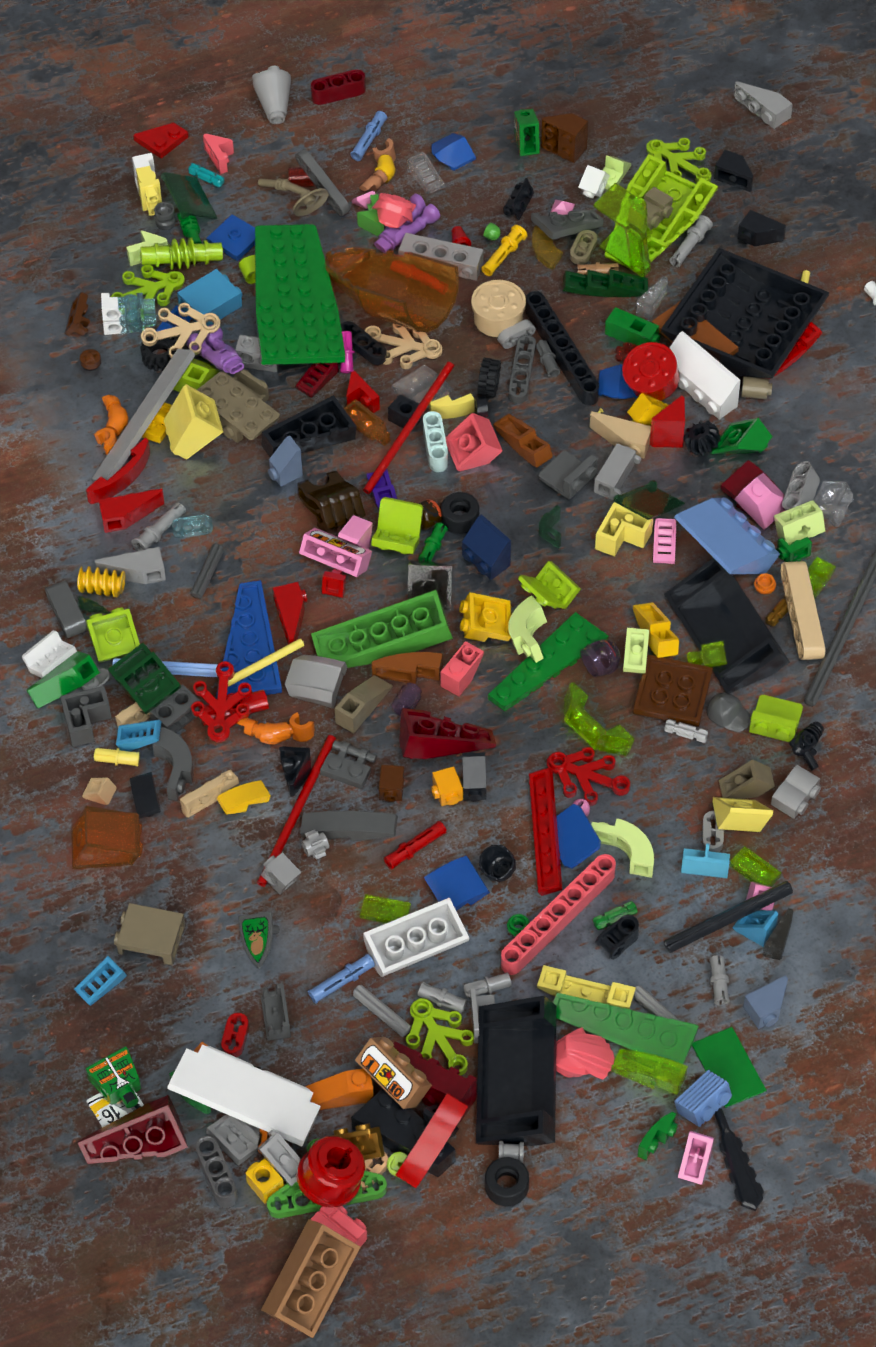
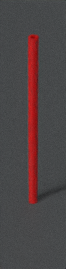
M446 363L363 488L364 493L370 494L372 492V489H374L454 368L453 363Z
M328 735L269 858L273 855L276 858L282 853L320 774V769L336 740V737L333 735ZM260 875L257 884L265 887L267 881Z

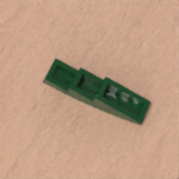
M611 269L607 274L587 270L585 275L565 271L563 275V291L599 297H641L648 295V278Z

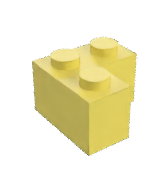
M614 502L596 533L595 549L615 557L623 541L644 548L652 534L653 517Z

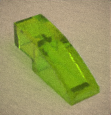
M625 1049L619 1050L611 1067V1071L649 1088L655 1089L657 1086L676 1095L687 1076L688 1066L645 1052Z

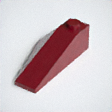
M406 708L401 710L399 744L403 757L429 759L496 747L493 731L469 723L459 725L452 722L449 717L444 716L442 720L430 716L431 712Z
M169 1095L141 1106L78 1141L87 1164L115 1162L118 1159L128 1158L136 1160L149 1156H157V1158L166 1157L188 1148L178 1113Z

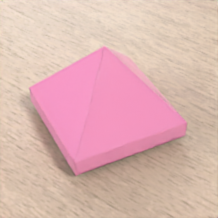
M371 191L352 199L351 202L367 209V204H370V195H375V192Z
M555 200L551 212L568 215L569 211H573L575 204Z

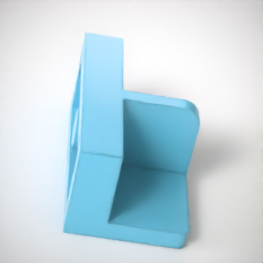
M706 843L705 851L684 848L681 873L727 878L730 854L710 852L709 843Z

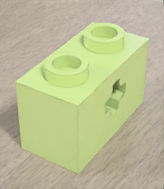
M814 500L774 515L777 536L783 538L788 545H791L796 540L814 537L826 531L823 512Z

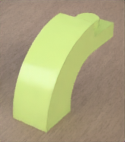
M532 595L521 602L514 610L509 620L508 630L518 655L524 653L527 657L531 656L537 663L544 658L537 641L533 638V634L540 626L547 623L541 605Z
M617 818L615 826L605 822H592L591 825L601 840V844L618 847L627 854L630 859V874L652 878L654 867L653 848L647 836L638 827Z

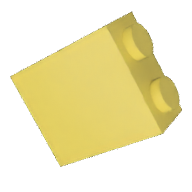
M187 384L184 385L167 413L164 423L171 451L175 455H179L187 460L222 434L223 428L215 400Z

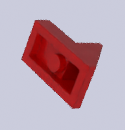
M355 370L351 372L346 395L347 408L360 401L372 413L380 410L379 395Z

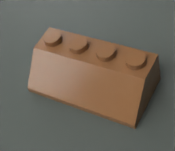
M308 1219L261 1311L314 1338L360 1246L327 1226Z

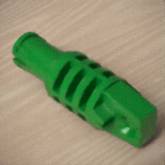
M188 202L180 203V213H177L183 235L186 238H192L194 244L202 243L199 236L200 227L195 212L191 211Z

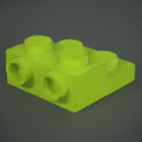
M116 608L110 614H94L89 617L90 619L86 620L98 663L124 657L140 645L130 609Z

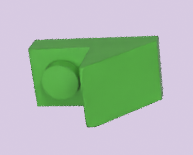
M378 194L370 195V204H367V211L357 213V223L362 229L379 237L384 230V225L378 220L377 210L372 209L373 205L379 200Z

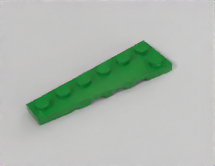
M575 612L539 646L544 659L536 663L531 656L527 657L488 694V700L504 712L529 696L531 692L542 687L544 682L552 677H557L560 671L576 664L579 658L585 654L589 655L606 643L604 640H608L609 636Z
M557 993L553 1001L557 1006L556 1019L577 1028L583 1027L584 1031L601 1036L608 1041L680 1071L684 1066L699 1026L696 1024Z

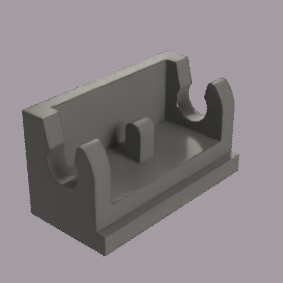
M283 983L277 984L276 990L272 992L268 991L267 987H264L261 1002L267 1041L290 1038V1024Z

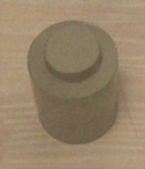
M743 377L741 397L767 400V396H771L772 383H769V379Z

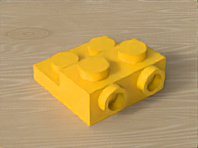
M469 592L465 600L461 601L459 612L463 613L464 616L460 623V631L464 632V638L485 642L487 638H493L509 642L511 639L508 630L511 617L510 600Z

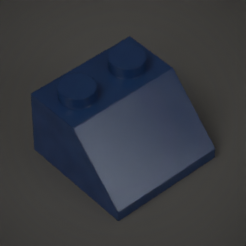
M481 514L462 541V556L466 561L473 563L482 575H486L492 580L511 566V540Z

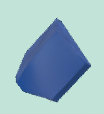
M452 133L431 144L433 156L438 161L449 166L453 171L476 160V156L464 136Z
M622 364L600 370L599 396L604 395L618 399L638 398L624 380Z

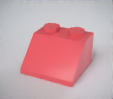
M471 413L445 437L457 471L460 472L487 465L503 451L490 420L475 413Z

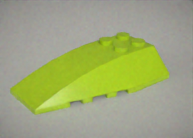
M648 154L627 186L626 195L622 201L619 216H617L615 228L610 236L604 256L640 273L700 217L717 191L718 186L702 178L695 184L667 171L665 161ZM655 187L673 198V211L656 228L646 233L629 223L628 216L630 206L639 199L643 200L644 195Z

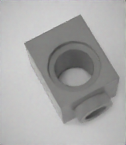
M282 852L276 858L274 855L271 856L263 864L265 869L261 876L279 894H282L297 881L302 872Z

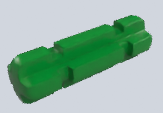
M630 901L623 904L624 907L619 906L605 912L604 916L594 917L593 923L595 928L602 930L607 927V924L609 926L613 925L624 915L637 914L638 911L635 903Z

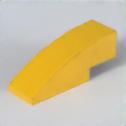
M653 602L633 605V612L640 629L649 630L648 645L656 657L678 655L679 638L670 630L671 621Z

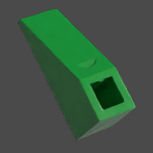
M77 651L26 691L35 706L40 708L60 698V696L66 695L85 685L98 675L100 671L89 654Z

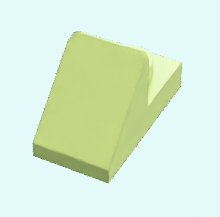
M606 156L605 167L602 171H605L610 177L605 189L612 192L615 191L630 169V162L614 156Z
M141 230L142 242L126 247L130 266L141 263L140 247L154 246V243H158V246L168 245L167 239Z
M627 628L623 672L646 673L649 630Z

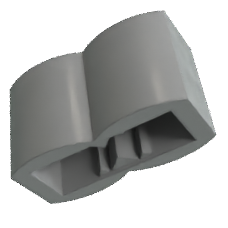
M796 765L772 796L771 805L793 819L798 814L802 815L808 807L807 802L810 798L815 799L821 790L819 786L820 778Z

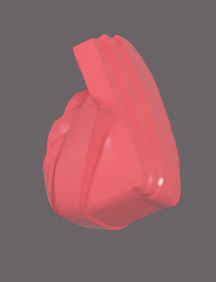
M380 193L379 200L373 205L372 209L377 210L378 220L381 224L389 228H399L406 221L413 222L412 212L416 204L397 195Z
M583 1027L556 1042V1071L568 1078H576L591 1074L603 1080L608 1076V1072L611 1071L615 1059L614 1053L610 1049V1044L606 1043V1039L601 1036L586 1034Z

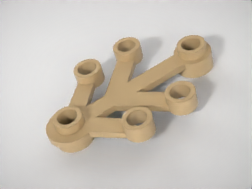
M181 303L179 305L178 312L180 316H190L198 322L189 323L171 313L168 308H161L158 311L159 320L162 322L169 321L178 327L157 332L153 328H146L141 333V341L146 346H153L158 340L180 335L175 345L169 349V357L172 358L171 352L182 349L192 332L200 330L196 340L189 344V350L198 355L202 350L201 345L208 334L215 333L220 328V319L214 313L203 315L191 308L188 303ZM183 307L188 308V311L182 312L181 309ZM166 312L168 316L162 317L161 313ZM212 321L214 325L207 326L206 323ZM152 336L153 340L147 341L146 337ZM197 345L199 349L193 350L191 347Z
M402 320L393 322V332L400 334L402 339L381 334V330L377 326H369L365 329V332L378 342L399 346L389 351L387 350L386 357L389 358H386V361L383 363L385 365L392 363L394 357L411 350H416L418 352L411 355H403L400 358V366L403 369H409L412 367L413 362L425 357L429 359L438 358L443 351L439 341L430 339L425 333L424 326L420 324L413 326L412 335L415 338H420L422 343L414 341Z

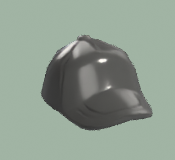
M719 693L710 700L707 706L708 718L719 726L733 732L744 731L750 726L752 716L742 706L741 701L732 694Z

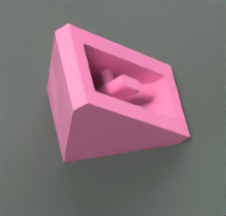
M353 515L339 532L338 537L369 549L373 523Z
M693 1131L689 1132L678 1178L702 1185L712 1154L713 1137Z

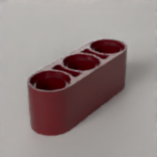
M358 69L318 78L311 82V99L317 105L360 96L366 91L365 73Z

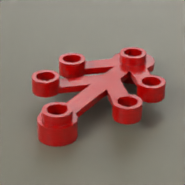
M227 661L219 663L216 667L217 677L219 678L217 699L207 690L205 682L197 681L193 685L194 693L197 696H201L216 712V717L214 720L205 711V706L200 701H196L191 705L192 714L199 717L208 726L207 733L209 738L217 743L224 742L230 735V728L242 718H247L250 715L248 704H238L244 698L252 695V688L249 683H241L238 691L227 699L228 682L235 675L233 665ZM225 667L229 668V669H228L227 671H225V672L221 671L222 668H225ZM198 687H204L202 691H197ZM244 688L249 689V691L246 693L241 692V690ZM238 704L236 713L225 720V713ZM196 707L202 708L200 711H195ZM243 708L247 709L245 713L239 712ZM218 728L223 729L220 733L215 732Z
M585 747L582 751L567 756L562 752H554L547 759V768H550L553 773L558 774L563 784V794L567 798H573L577 793V786L571 782L567 772L576 775L584 792V800L590 806L597 804L598 794L593 791L589 780L611 788L618 796H624L630 791V780L626 776L620 775L612 779L593 772L599 769L613 770L616 760L612 755H605L602 759L593 761L594 750L591 747ZM590 753L591 756H585L584 754ZM580 760L587 763L581 766L572 764ZM611 761L612 764H606L605 762ZM571 788L573 791L568 792L566 789ZM592 796L595 799L589 800L587 797Z

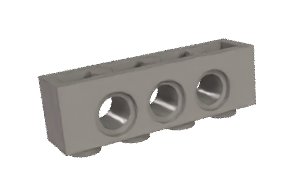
M405 233L399 248V260L410 265L415 264L417 268L477 281L483 265V249Z

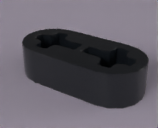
M474 396L475 414L488 417L487 398L485 396Z

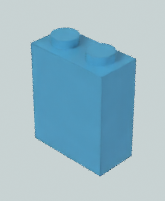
M217 269L177 292L179 305L181 303H188L191 308L203 315L214 313L220 320L242 307L243 295L239 287L234 286L225 274H221ZM183 307L182 310L187 312L188 308ZM212 321L206 323L207 326L214 324Z

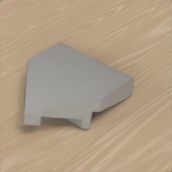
M229 1115L223 1116L207 1127V1135L215 1138L219 1147L238 1166L257 1152L259 1128Z

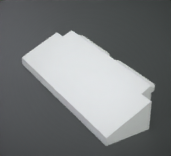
M205 1045L201 1046L198 1053L186 1048L167 1088L264 1131H276L283 1139L301 1147L305 1143L321 1107L310 1102L314 1093L310 1089L267 1070H260L251 1063Z

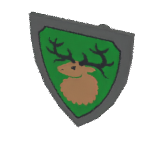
M272 912L238 916L244 949L258 969L261 968L269 951H271L273 934H278L280 930L278 925H273Z

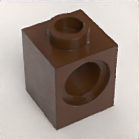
M381 765L379 800L387 802L402 801L404 766Z

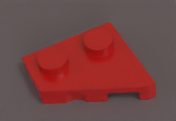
M174 122L133 135L135 142L160 159L189 137L188 131Z

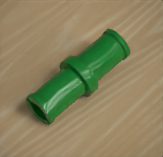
M442 523L435 524L430 537H427L424 542L425 547L418 560L422 562L424 558L423 564L425 565L431 564L436 551L440 550L442 546L441 541L448 531L446 525L441 529Z

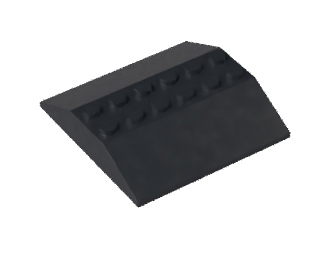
M718 248L661 328V332L674 342L682 331L688 336L695 335L698 322L706 320L736 344L739 350L735 355H730L694 340L716 360H719L736 377L773 379L829 296V292Z

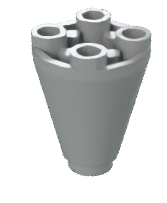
M270 66L268 70L253 74V87L270 123L281 124L285 121L287 115L291 75L284 70H280L279 66Z

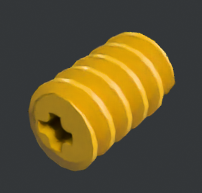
M81 566L77 581L78 590L80 593H84L87 590L88 594H93L95 591L97 595H102L104 592V595L107 597L112 593L113 597L117 598L124 591L125 571H122L120 576H117L115 569L109 575L108 568H105L103 574H100L99 567L92 573L91 566L87 567L86 572H83V567Z

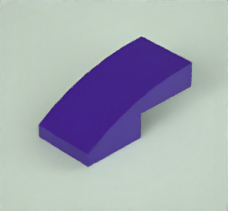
M387 469L371 492L378 510L380 509V501L383 497L397 499ZM374 472L366 474L367 482Z

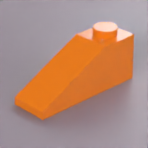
M363 1068L344 1071L305 1086L314 1092L310 1102L320 1105L319 1110L364 1104L374 1097L371 1076Z

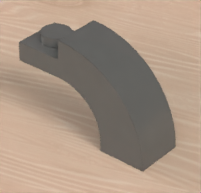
M161 727L159 741L153 743L154 757L165 759L173 766L166 788L168 799L177 801L179 794L184 792L185 784H192L193 782L192 756L187 743L182 737L170 729Z

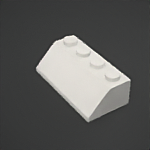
M680 332L670 346L678 364L680 379L678 386L688 392L696 402L702 404L710 414L720 420L738 407L741 380L686 333Z

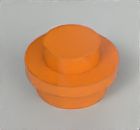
M763 573L755 579L754 587L761 594H770L776 589V581L772 575Z

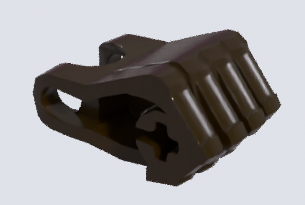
M337 471L326 473L325 485H313L309 480L297 483V493L300 500L316 516L317 527L322 531L346 525L353 515L360 518L366 516L357 487L346 482Z

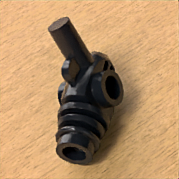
M819 722L809 724L808 727L798 733L796 738L789 742L793 753L797 756H803L811 771L819 767L813 757L817 754L814 747L824 731L823 725Z

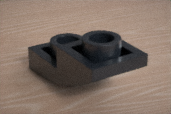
M152 772L130 778L138 818L150 817L160 813L159 798L156 793Z

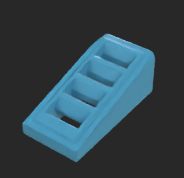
M153 720L120 725L118 727L116 746L122 751H132L159 741L161 721Z
M107 956L74 990L91 1006L118 985L127 975ZM109 969L114 972L112 976L107 973ZM101 975L108 979L105 983L99 978ZM96 981L101 987L97 990L91 983ZM86 987H89L94 992L92 996L84 990Z

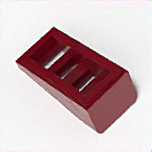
M313 363L296 384V389L312 398L338 373V363ZM306 383L313 385V388L308 386Z

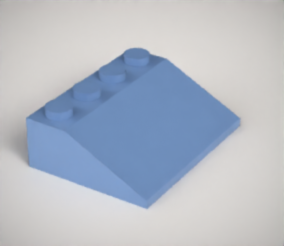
M711 498L676 514L674 517L729 574L767 573L780 555L775 549V545L771 541L766 540L761 535V531L747 521V517L743 513L738 512L733 507V503L727 498Z

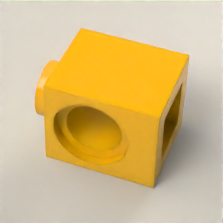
M266 1159L253 1163L245 1172L247 1184L264 1204L267 1203L268 1198L284 1186L282 1177ZM261 1177L269 1178L266 1182L258 1181Z

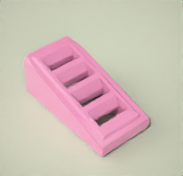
M656 518L654 523L653 563L675 564L676 520ZM658 552H671V554H658Z

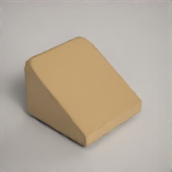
M91 778L82 797L108 805L116 791V786L109 778Z

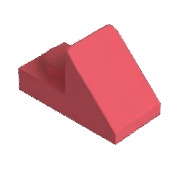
M204 134V149L220 175L228 172V156L234 153L233 141L224 137Z

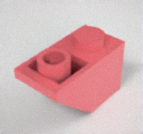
M465 641L442 669L441 687L460 697L472 682L484 651Z

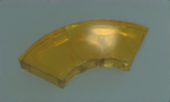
M536 225L532 234L533 250L537 259L543 265L553 270L563 257V252L557 249L553 244V240Z

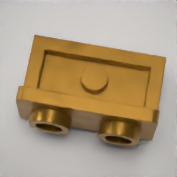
M369 1123L355 1126L356 1131L348 1132V1128L333 1130V1136L348 1139L355 1144L363 1154L364 1160L385 1156L380 1127L371 1128Z

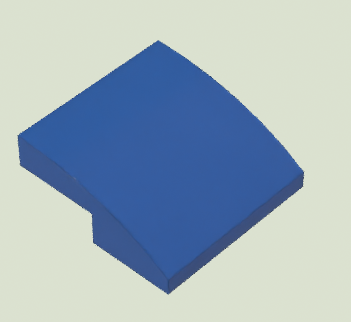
M467 856L451 861L424 877L438 902L450 898L456 911L467 903L473 905L490 893Z

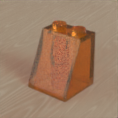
M86 806L71 829L72 869L133 865L136 859L142 855L143 844L140 843L142 824L139 823V814Z

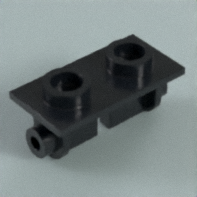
M525 178L523 183L515 185L510 196L511 199H508L503 207L505 215H515L517 220H520L534 194L528 178Z

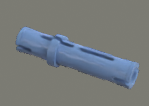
M377 111L372 121L367 123L365 132L350 153L354 160L360 161L375 136L380 134L381 127L387 120V115L384 112Z
M366 954L356 962L346 964L343 970L313 989L308 990L312 1001L318 1003V1001L350 981L355 982L358 980V976L375 967L372 957Z

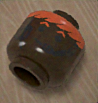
M431 499L419 503L423 506L421 530L426 531L434 527L436 523H441V506Z

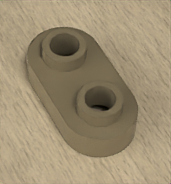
M583 230L577 235L570 249V260L574 264L583 265L590 260L597 246V235L595 232Z

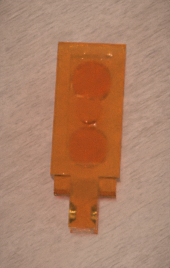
M355 399L344 407V410L356 424V429L371 440L376 439L383 446L391 442L390 433L386 431L387 427L384 425V421Z

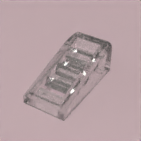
M424 152L407 160L409 172L427 194L445 187L443 180Z
M667 277L660 279L636 301L637 315L648 319L652 318L668 292Z

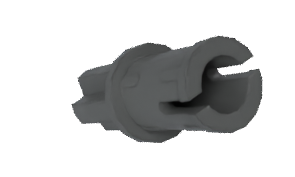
M539 340L536 348L540 355V362L544 365L550 378L556 377L560 374V369L555 361L556 355L551 351L546 340Z

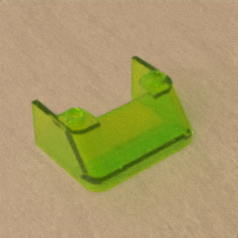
M614 183L593 205L594 208L618 224V227L599 246L639 276L645 277L651 270V236L647 204L641 197L634 196L617 183Z

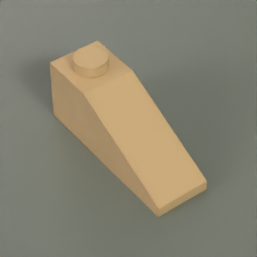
M591 411L590 428L613 446H616L617 443L628 446L636 451V455L643 459L645 458L650 445L651 426Z

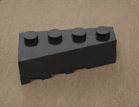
M333 395L262 432L261 446L271 457L284 439L290 435L301 449V453L355 440L356 424Z
M384 1089L351 1116L352 1130L356 1131L355 1126L369 1123L371 1128L380 1127L383 1145L390 1148L393 1153L404 1152L407 1155L428 1125L412 1108L403 1109ZM446 1142L428 1172L436 1177L443 1174L456 1162L455 1148Z

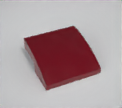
M748 460L721 484L720 490L735 499L748 484L764 472ZM737 503L736 507L739 508L740 510H742L743 512H745L747 515H749V514Z

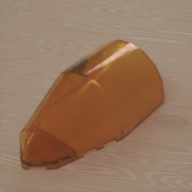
M351 247L345 248L346 252L332 254L329 251L325 254V267L330 280L372 317L427 333L438 328L447 319L455 305L459 289L458 266L412 252L397 255L391 250H387L385 254L376 253V249Z

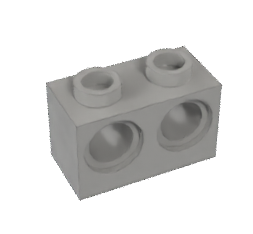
M239 335L235 350L242 359L244 368L271 372L278 371L279 364H261L258 337Z

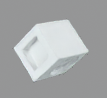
M587 165L578 188L583 191V195L593 199L594 196L601 198L610 175L605 171Z

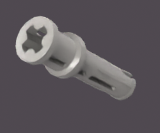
M700 215L693 227L688 229L687 237L669 259L671 265L674 266L676 264L677 268L680 267L694 246L704 239V234L713 226L712 221L708 217Z
M176 502L152 526L145 527L144 532L138 538L132 539L131 543L134 549L141 551L149 548L153 543H158L161 535L186 513V508L182 504L180 505L179 502Z

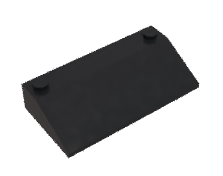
M714 558L664 593L708 665L713 668L715 676L726 693L730 694L767 678L790 663L734 575L729 574Z
M545 995L479 1006L476 1143L478 1145H499V1141H503L504 1144L524 1142V1146L555 1143L557 1006Z

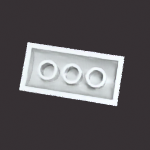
M450 898L363 933L367 952L372 957L375 963L374 968L381 977L469 941V936Z

